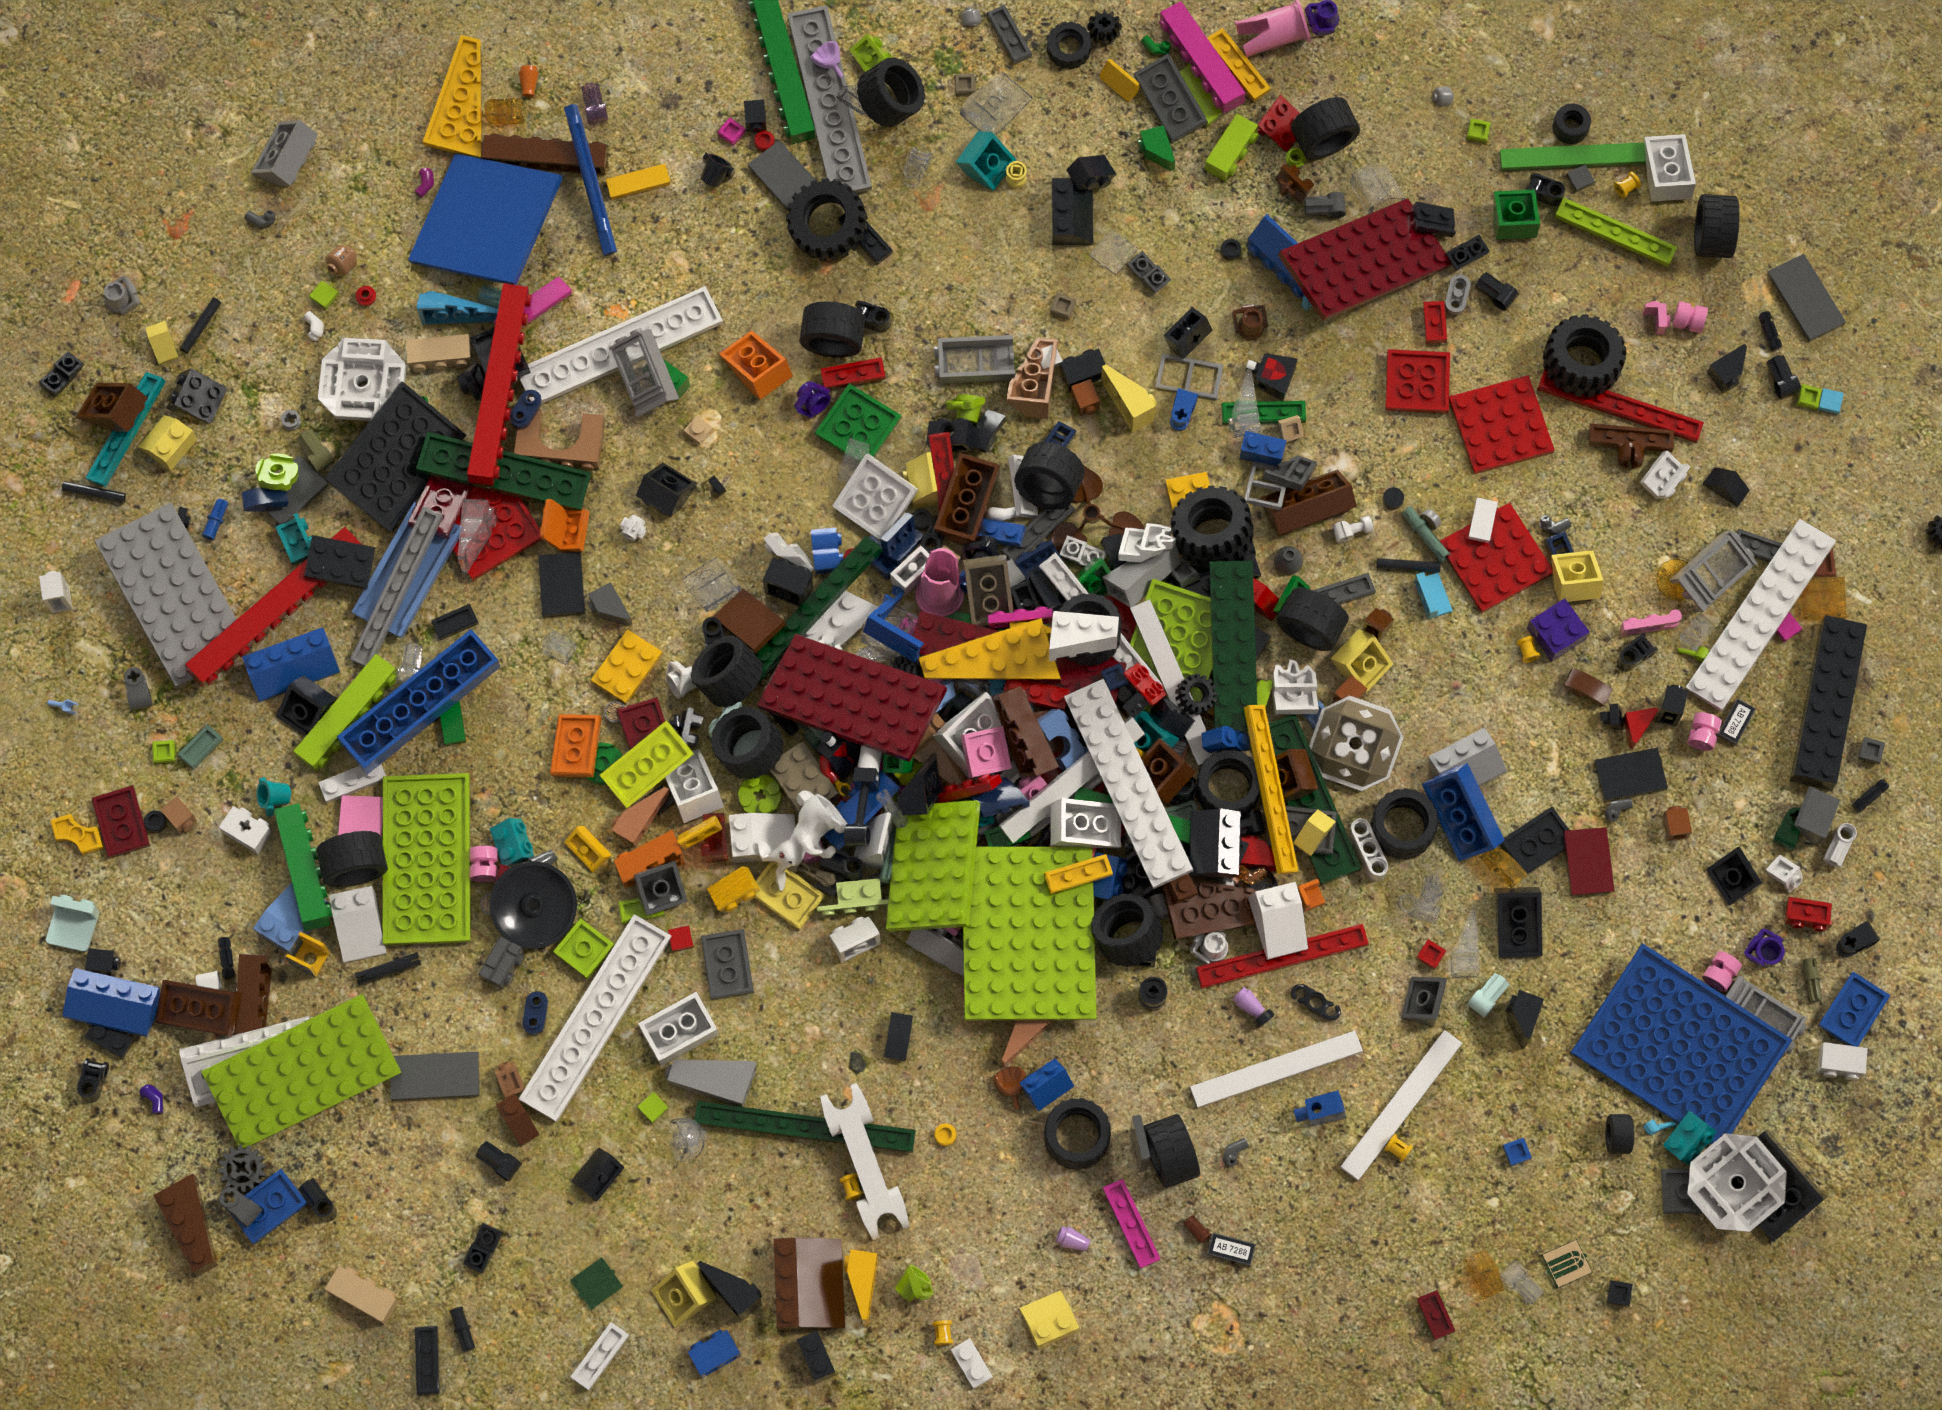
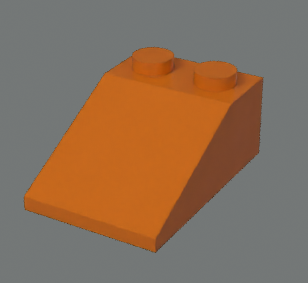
M752 330L719 353L723 361L746 388L760 400L793 377L787 360Z

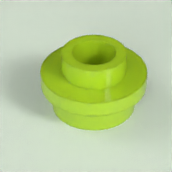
M1292 148L1286 153L1285 161L1289 166L1295 165L1299 168L1304 165L1306 157L1301 149ZM1293 157H1298L1299 160H1298V161H1294V160H1292V158H1293Z

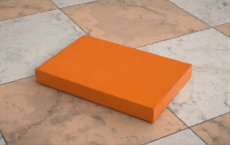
M558 715L550 770L551 776L594 777L602 720L600 715Z

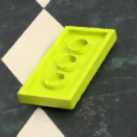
M666 720L602 772L600 776L624 806L628 808L694 753Z

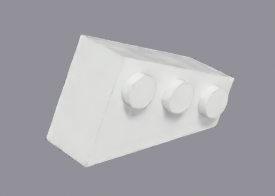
M1054 611L1049 662L1065 656H1069V658L1075 657L1076 654L1085 652L1090 654L1116 649L1119 617Z

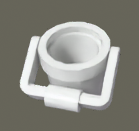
M677 661L668 662L665 681L668 683L673 695L680 699L696 688L691 681L692 666L685 668Z
M1221 931L1195 936L1190 947V953L1205 964L1222 961L1228 952L1226 935ZM1199 945H1200V953L1196 951L1197 948L1199 947Z

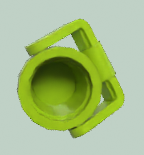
M968 394L957 395L956 398L946 402L947 410H957V418H965L971 424H977L981 406L985 404V398Z
M911 1264L905 1269V1273L895 1286L896 1291L910 1302L915 1298L928 1300L933 1295L932 1282L928 1275Z

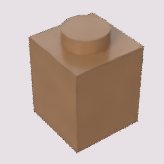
M177 796L160 809L179 834L183 831H189L194 826V822L197 821Z

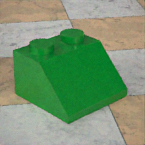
M1535 190L1494 191L1493 224L1496 240L1537 238L1540 218Z

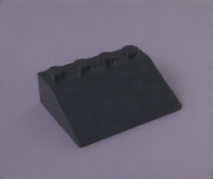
M1767 1129L1757 1138L1786 1170L1785 1203L1759 1224V1227L1774 1242L1827 1197ZM1735 1176L1732 1179V1185L1737 1189H1741L1744 1185L1743 1178Z

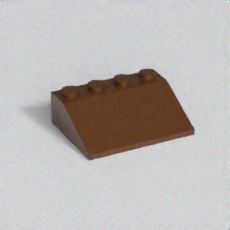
M797 1237L774 1239L778 1332L845 1329L841 1239Z

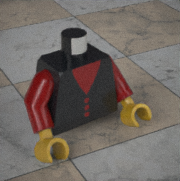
M829 731L824 732L821 736L822 744L817 749L821 756L819 758L820 771L832 784H835L838 794L845 796L841 792V787L845 786L849 791H851V787L847 783L840 782L839 778L842 780L859 761L861 745L834 736Z

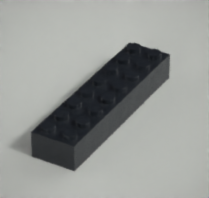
M1825 615L1820 623L1792 765L1791 782L1832 791L1837 785L1867 624Z

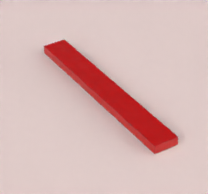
M1543 371L1538 391L1653 429L1674 430V436L1695 443L1698 442L1704 424L1702 421L1609 390H1605V393L1600 395L1595 393L1593 397H1586L1583 394L1579 397L1575 396V393L1572 392L1568 394L1564 392L1562 387L1558 388L1554 385V380H1550L1546 375L1548 371Z
M1360 924L1307 938V950L1268 960L1264 950L1196 967L1195 970L1201 990L1369 946L1364 926Z

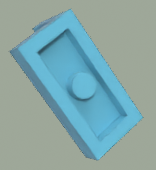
M1424 572L1416 574L1414 583L1428 620L1451 613L1453 610L1439 573L1425 576Z

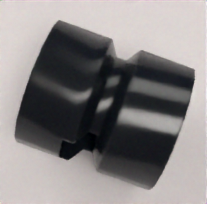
M1158 977L1145 979L1139 988L1138 1000L1140 1005L1148 1011L1161 1009L1166 1002L1167 985Z

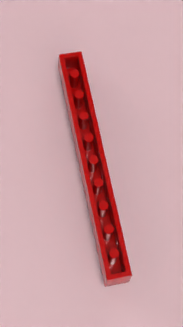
M503 283L467 472L468 482L494 486L495 479H499L500 466H497L498 459L502 460L504 447H501V443L507 437L505 422L510 420L511 409L508 406L509 402H513L514 399L512 384L517 382L518 370H515L516 364H520L521 361L519 347L524 344L525 332L522 331L523 326L528 324L529 316L526 313V309L531 307L532 295H529L527 286Z
M343 527L331 538L361 544L346 527ZM307 559L185 664V670L202 688L207 684L209 686L218 679L217 675L223 670L225 672L228 671L235 664L234 660L239 656L242 658V656L247 655L251 650L249 647L255 642L257 644L262 642L267 636L266 633L271 628L272 630L278 628L286 615H293L298 610L297 606L301 602H308L314 596L313 592L316 589H322L329 583L304 578Z

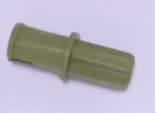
M1812 958L1802 960L1805 971L1804 983H1807L1811 1002H1819L1823 999L1820 987L1822 979L1818 973L1816 958H1813V960Z

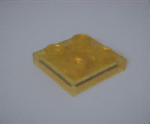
M1812 577L1801 594L1802 619L1822 620L1825 615L1846 619L1845 577Z

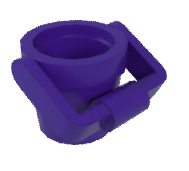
M1323 0L1320 3H1310L1305 7L1304 11L1315 35H1327L1335 32L1334 29L1339 22L1337 5L1333 1Z
M808 381L798 389L796 394L798 399L794 407L798 413L813 418L814 415L820 414L829 405L831 400L829 393L831 391L824 386Z
M1761 929L1747 945L1748 947L1744 951L1745 957L1761 967L1776 965L1785 955V948L1782 944L1784 940L1767 929ZM1755 949H1756L1755 957H1754V956L1751 955V953H1752L1753 951H1755Z

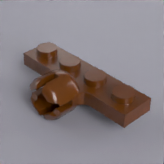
M1590 423L1588 446L1616 448L1618 450V463L1620 466L1627 469L1628 461H1631V469H1637L1643 464L1644 451L1673 452L1674 430Z

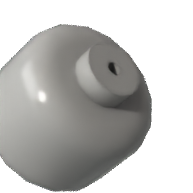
M967 7L960 14L963 26H977L981 23V15L978 9Z
M1448 86L1436 87L1431 98L1433 102L1436 101L1437 106L1443 107L1452 104L1454 94Z

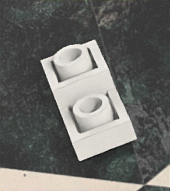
M1070 536L1066 537L1060 552L1061 557L1083 567H1086L1094 558H1102L1105 561L1107 556L1105 551L1087 545L1086 542Z

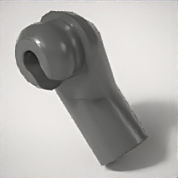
M1547 515L1540 518L1539 525L1542 530L1552 534L1560 533L1572 527L1568 518L1558 522L1551 520Z

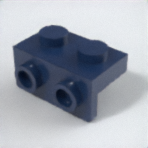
M906 512L880 538L883 549L882 554L896 563H901L924 537L923 533L915 529L912 514Z
M1051 540L1048 542L1043 541L1033 551L1024 552L1019 555L1017 560H1015V564L1025 576L1026 581H1028L1029 572L1042 570L1039 565L1055 552L1059 557L1060 555Z

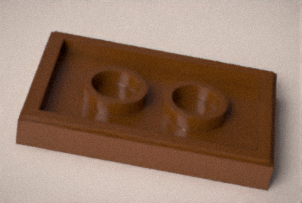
M744 588L713 616L720 620L722 627L735 637H738L755 653L786 625L782 618Z

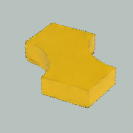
M72 814L50 820L57 842L69 841L79 847L82 855L104 849L98 827H83L75 822Z

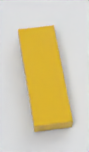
M666 164L606 179L611 200L671 185Z
M1106 854L1044 873L1050 895L1113 876Z

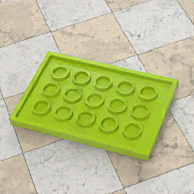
M1152 578L1145 601H1151L1184 679L1190 675L1200 674V677L1205 675L1207 676L1206 680H1209L1213 669L1210 598ZM1136 625L1130 645L1162 683L1139 627ZM1191 687L1190 693L1193 700L1201 702L1203 698L1201 690L1197 687ZM1149 704L1142 711L1150 713L1153 706Z
M977 800L935 803L929 813L923 815L902 816V811L898 808L886 929L889 932L969 927L980 803Z

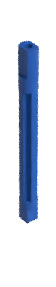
M571 104L564 107L567 123L604 256L616 253L617 248L578 106Z

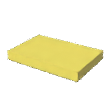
M771 861L756 880L760 891L756 893L755 899L800 931L826 896L788 868L785 870V887L783 891H779L776 882V870L779 866L777 862Z

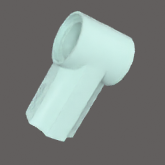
M1494 973L1483 988L1473 995L1467 1005L1485 1018L1510 984L1504 977Z

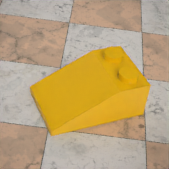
M850 1249V1255H845L844 1272H847L862 1324L868 1327L878 1256L877 1253Z

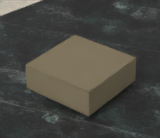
M975 73L954 75L955 96L976 95Z
M1057 293L1051 306L1050 314L1069 320L1075 307L1076 299Z

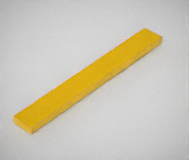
M1248 705L1244 707L1277 874H1294L1299 871L1265 705Z

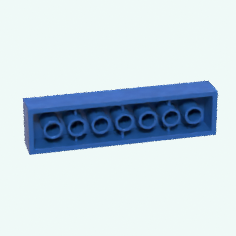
M470 629L339 734L337 738L340 745L368 775L500 668L499 660L473 630Z

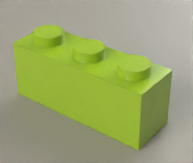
M1236 114L1205 161L1204 170L1226 182L1229 176L1232 177L1235 174L1239 160L1243 161L1248 153V146L1256 142L1259 136L1257 133L1258 125Z

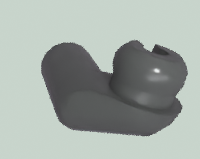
M267 210L261 216L248 211L244 217L246 221L258 228L272 225L276 220L275 213L271 210Z
M1631 798L1610 802L1605 811L1606 819L1615 822L1618 820L1622 810L1632 809Z
M1245 1138L1226 1146L1223 1155V1162L1226 1166L1234 1167L1237 1164L1238 1153L1249 1148Z

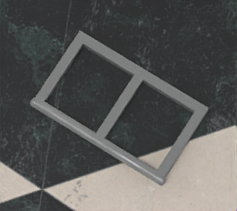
M1162 353L1154 388L1177 392V387L1160 384L1165 359L1190 364L1185 389L1183 390L1197 393L1199 397L1218 399L1223 364L1191 358L1183 359L1180 356ZM1194 365L1218 369L1214 394L1189 390Z
M1256 461L1252 463L1244 497L1246 503L1281 510L1286 486L1253 480L1256 468L1273 471L1278 466ZM1251 486L1280 491L1278 504L1249 498Z

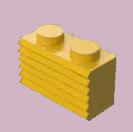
M742 866L709 886L707 890L717 909L729 913L736 910L738 904L742 901L747 902L754 899L760 888L749 868Z

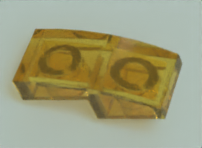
M1499 847L1487 851L1480 856L1492 874L1498 871L1510 888L1528 875L1509 854Z

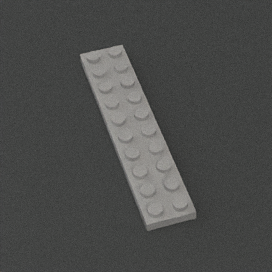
M826 5L788 13V20L826 177L830 181L837 179L842 184H848L856 193L872 190L845 76L839 78L833 68H821L811 60V55L819 46L829 41H836L828 7ZM840 60V63L838 64V67H839V69L841 70L842 74L844 75L843 68H842V64H841V60Z

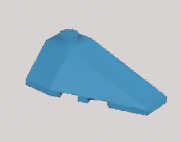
M435 291L419 294L417 311L422 325L492 323L497 318L498 313L497 308Z

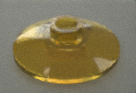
M1682 559L1666 561L1660 566L1656 575L1659 591L1664 597L1673 601L1685 600L1682 596V592L1685 590L1680 583L1674 585L1670 582V579L1688 564V562Z

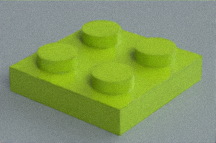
M580 918L553 953L588 979L611 952L615 944Z

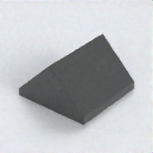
M1808 787L1794 826L1813 845H1817L1826 839L1840 799L1813 787Z
M675 860L634 874L635 891L647 916L688 902Z
M1411 977L1401 1018L1434 1027L1438 1018L1447 979L1441 977Z

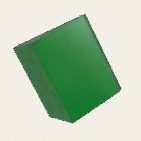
M1094 558L1075 577L1089 594L1094 593L1103 596L1107 592L1103 576L1111 571L1102 558Z

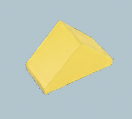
M166 321L146 327L149 342L159 365L179 358Z
M1317 810L1307 820L1293 845L1309 856H1312L1336 821L1320 810Z

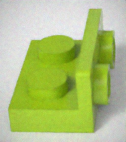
M866 34L849 49L865 72L886 58L893 57L889 52L884 51L882 48L883 43L877 36L873 37L869 34Z

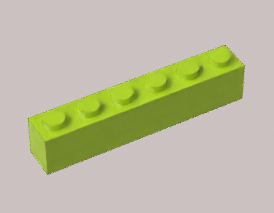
M375 654L293 751L296 757L315 772L320 768L323 769L329 762L331 754L337 752L342 747L337 736L366 714L374 703L380 702L384 696V691L396 683L398 679L396 668Z

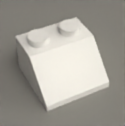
M869 916L866 918L859 917L851 922L852 925L845 928L843 926L838 927L829 935L841 963L881 944L880 933Z

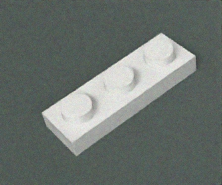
M1012 455L1008 457L1016 516L1033 519L1038 516L1037 506L1025 500L1016 489L1014 483L1015 474L1024 456Z
M382 764L368 775L358 766L318 783L328 804L342 798V795L348 796L383 782V776H386Z
M610 1322L571 1375V1378L590 1391L629 1338V1335Z

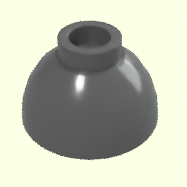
M1293 546L1280 548L1274 556L1275 568L1280 573L1286 575L1297 573L1303 565L1301 552Z

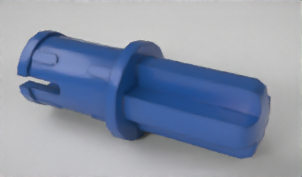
M220 498L216 500L211 515L207 516L208 521L202 533L204 538L212 541L215 540L219 526L224 522L222 519L228 506L226 500Z

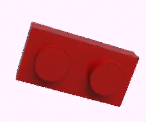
M1444 301L1423 302L1426 343H1447Z

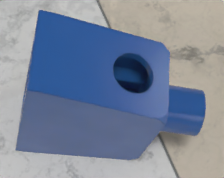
M1339 1090L1305 1099L1306 1107L1294 1109L1297 1122L1309 1120L1311 1125H1319L1347 1118ZM1316 1108H1322L1319 1113H1314Z

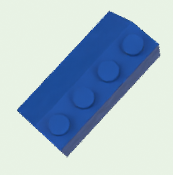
M1266 214L1248 237L1247 249L1251 255L1257 256L1262 261L1267 270H1272L1282 284H1287L1297 298L1301 297L1303 299L1304 293L1278 256L1281 250L1298 243Z
M323 627L242 656L259 702L286 693L289 684L303 675L311 681L317 682L341 673Z
M1468 763L1449 769L1422 784L1428 799L1433 802L1437 810V817L1458 861L1493 850L1505 840Z
M879 770L881 777L879 791H869L864 825L900 789L881 770ZM856 787L848 793L851 797L845 803L841 801L835 806L847 824L855 823L860 796V791H857ZM831 829L823 835L837 850H840L845 845L844 832L838 833L835 829Z
M75 968L67 986L63 1018L148 1037L157 1014L160 990L159 987Z

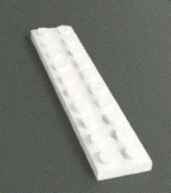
M706 286L529 363L528 367L531 373L519 379L525 391L536 390L541 395L543 404L618 371L619 368L609 347L616 344V339L631 336L630 332L635 329L642 328V331L651 329L661 352L722 325L723 320ZM639 342L626 348L632 364L645 359ZM529 397L530 402L534 400L533 397Z
M1799 519L1689 681L1685 690H1688L1691 694L1722 712L1835 545L1836 540Z
M1104 679L1064 696L1153 889L1193 872L1188 857Z
M635 914L633 915L521 1094L520 1102L556 1123L558 1122L672 937L671 935Z

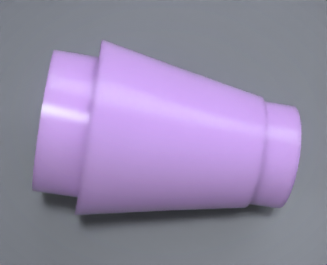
M1245 987L1232 999L1237 1007L1256 1019L1265 1010L1250 989L1247 990Z
M1061 1226L1056 1243L1060 1244V1247L1086 1252L1090 1239L1069 1226Z

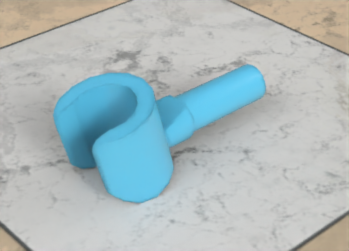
M1653 1119L1643 1127L1647 1134L1653 1135L1665 1128L1675 1127L1676 1122L1672 1121L1657 1125Z

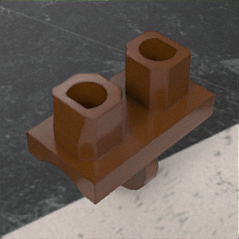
M1285 164L1280 168V172L1275 178L1282 187L1279 194L1285 196L1288 193L1301 204L1312 190L1314 183L1307 178L1302 181L1299 178L1300 169L1295 165L1288 167Z

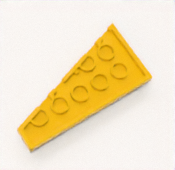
M464 35L460 36L423 139L424 146L482 159L480 39Z
M1042 618L919 658L925 679L1061 680L1056 662H1049L1050 643Z

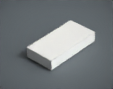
M1481 498L1476 499L1468 539L1485 543L1490 542L1498 502Z

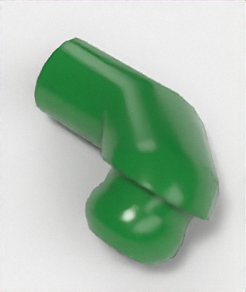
M1148 35L1144 36L1140 41L1152 55H1166L1171 48V44L1168 41L1164 40L1161 43H1155Z

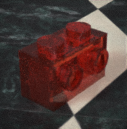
M703 814V822L716 816L722 826V830L704 839V843H701V855L706 857L707 863L729 861L725 814Z

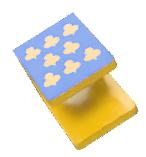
M299 932L298 935L303 944L295 957L289 954L285 957L291 966L316 978L330 952L324 943ZM314 953L316 955L315 963L310 965L305 963V955Z

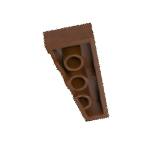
M1013 687L991 696L1020 777L1038 776L1058 768V763L1028 702L1027 694L1022 687Z
M239 954L236 992L240 994L235 1017V1030H233L232 1036L266 1027L272 964L265 955Z
M191 1174L154 1194L153 1196L193 1273L200 1276L218 1266L198 1178Z

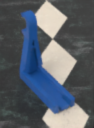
M893 585L891 592L896 597L884 595V603L867 617L863 633L915 663L920 656L919 652L924 643L885 620L901 602L904 591L900 587Z

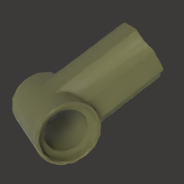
M312 429L301 432L296 438L316 472L335 462L327 447L321 444Z

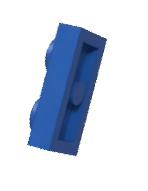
M984 519L979 536H991L998 540V544L1021 547L1026 528L1025 525Z

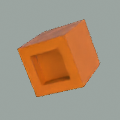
M1318 879L1302 884L1297 888L1304 912L1325 905V900L1319 889L1320 882Z

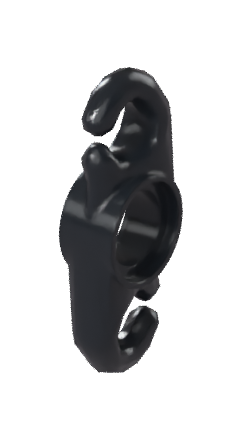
M1297 984L1291 989L1290 995L1294 1000L1297 999V990L1302 989L1305 992V996L1299 998L1298 1002L1304 1004L1310 1012L1327 1021H1335L1340 1017L1341 1009L1338 1005L1335 1006L1336 1012L1333 1016L1327 1014V1009L1333 1007L1334 1003L1328 1001L1322 993L1315 991L1305 984ZM1312 997L1320 998L1322 1001L1321 1007L1313 1008L1310 1005V999Z

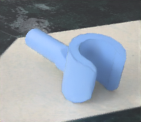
M66 699L63 702L52 700L47 702L48 705L62 708L63 711L69 714H76V712L71 711L73 705H78L74 701Z

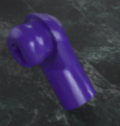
M150 1084L141 1087L139 1091L140 1096L152 1101V1114H163V1094Z

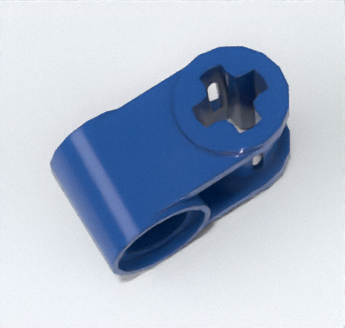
M1178 388L1170 419V425L1174 430L1183 431L1188 427L1197 402V393Z

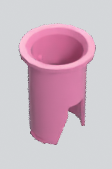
M1295 0L1290 5L1235 21L1238 34H1260L1243 45L1246 58L1302 39L1307 40L1308 43L1311 42L1299 0Z
M938 548L929 554L925 570L921 575V582L916 588L915 599L918 607L923 612L944 617L959 610L963 603L964 591L961 590L959 584L957 557L948 549ZM939 579V580H945V581H944V582H938V581H934V580Z

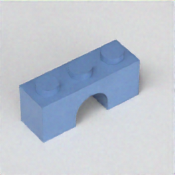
M1051 709L1037 719L1047 741L1058 736L1064 743L1063 752L1055 758L1062 772L1089 751L1079 742L1080 736L1074 728L1071 729L1067 722L1069 719L1063 710Z

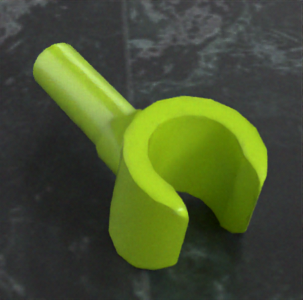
M1700 646L1697 652L1678 648L1677 653L1690 655L1697 661L1703 662L1709 650L1703 646Z

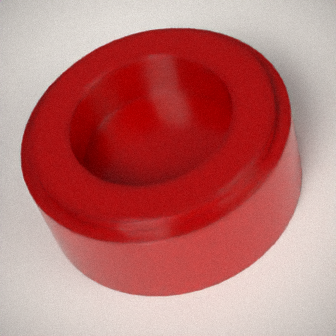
M761 131L755 135L754 144L757 150L764 152L775 144V139L771 132Z

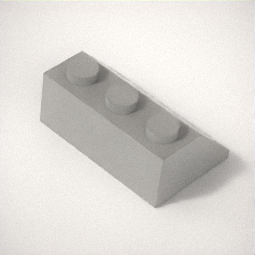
M301 120L279 122L251 174L278 186H290L296 180V174L300 167L306 162V156L309 150L314 147L318 134Z
M1485 728L1428 756L1429 770L1434 777L1449 769L1468 763L1479 787L1507 773L1498 748Z
M943 928L911 931L906 944L912 946L914 950L931 957L933 961L950 968L952 972L963 975V929L956 937Z

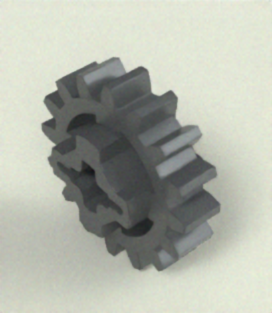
M239 1145L237 1151L232 1147L230 1148V1155L223 1154L226 1159L225 1161H219L223 1168L219 1169L218 1173L224 1175L220 1180L222 1183L227 1182L226 1188L233 1187L237 1191L241 1189L246 1194L247 1188L250 1187L253 1190L256 1183L258 1185L262 1183L259 1179L260 1177L267 1176L262 1172V1170L267 1169V1165L262 1163L265 1160L264 1156H258L260 1153L258 1149L252 1152L250 1145L246 1147V1150L243 1149L242 1145ZM245 1155L244 1158L236 1159L238 1156ZM255 1162L257 1164L256 1174L253 1172V1166L255 1165ZM236 1164L245 1167L249 1174L240 1171ZM229 1165L232 1166V1172L230 1173V1176L228 1172ZM248 1179H249L248 1182L240 1183L242 1180H248Z

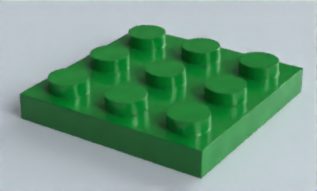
M849 383L815 431V436L860 463L865 454H870L872 457L876 456L902 419V415Z

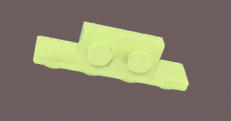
M879 878L836 883L838 905L818 906L817 912H822V916L835 915L837 910H843L844 914L857 912V908H865V911H876L878 906L887 905L888 909L889 899H881Z

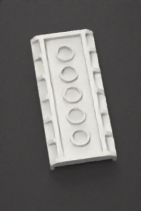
M310 1016L180 1049V1058L194 1106L199 1107L216 1102L201 1072L203 1069L310 1019Z

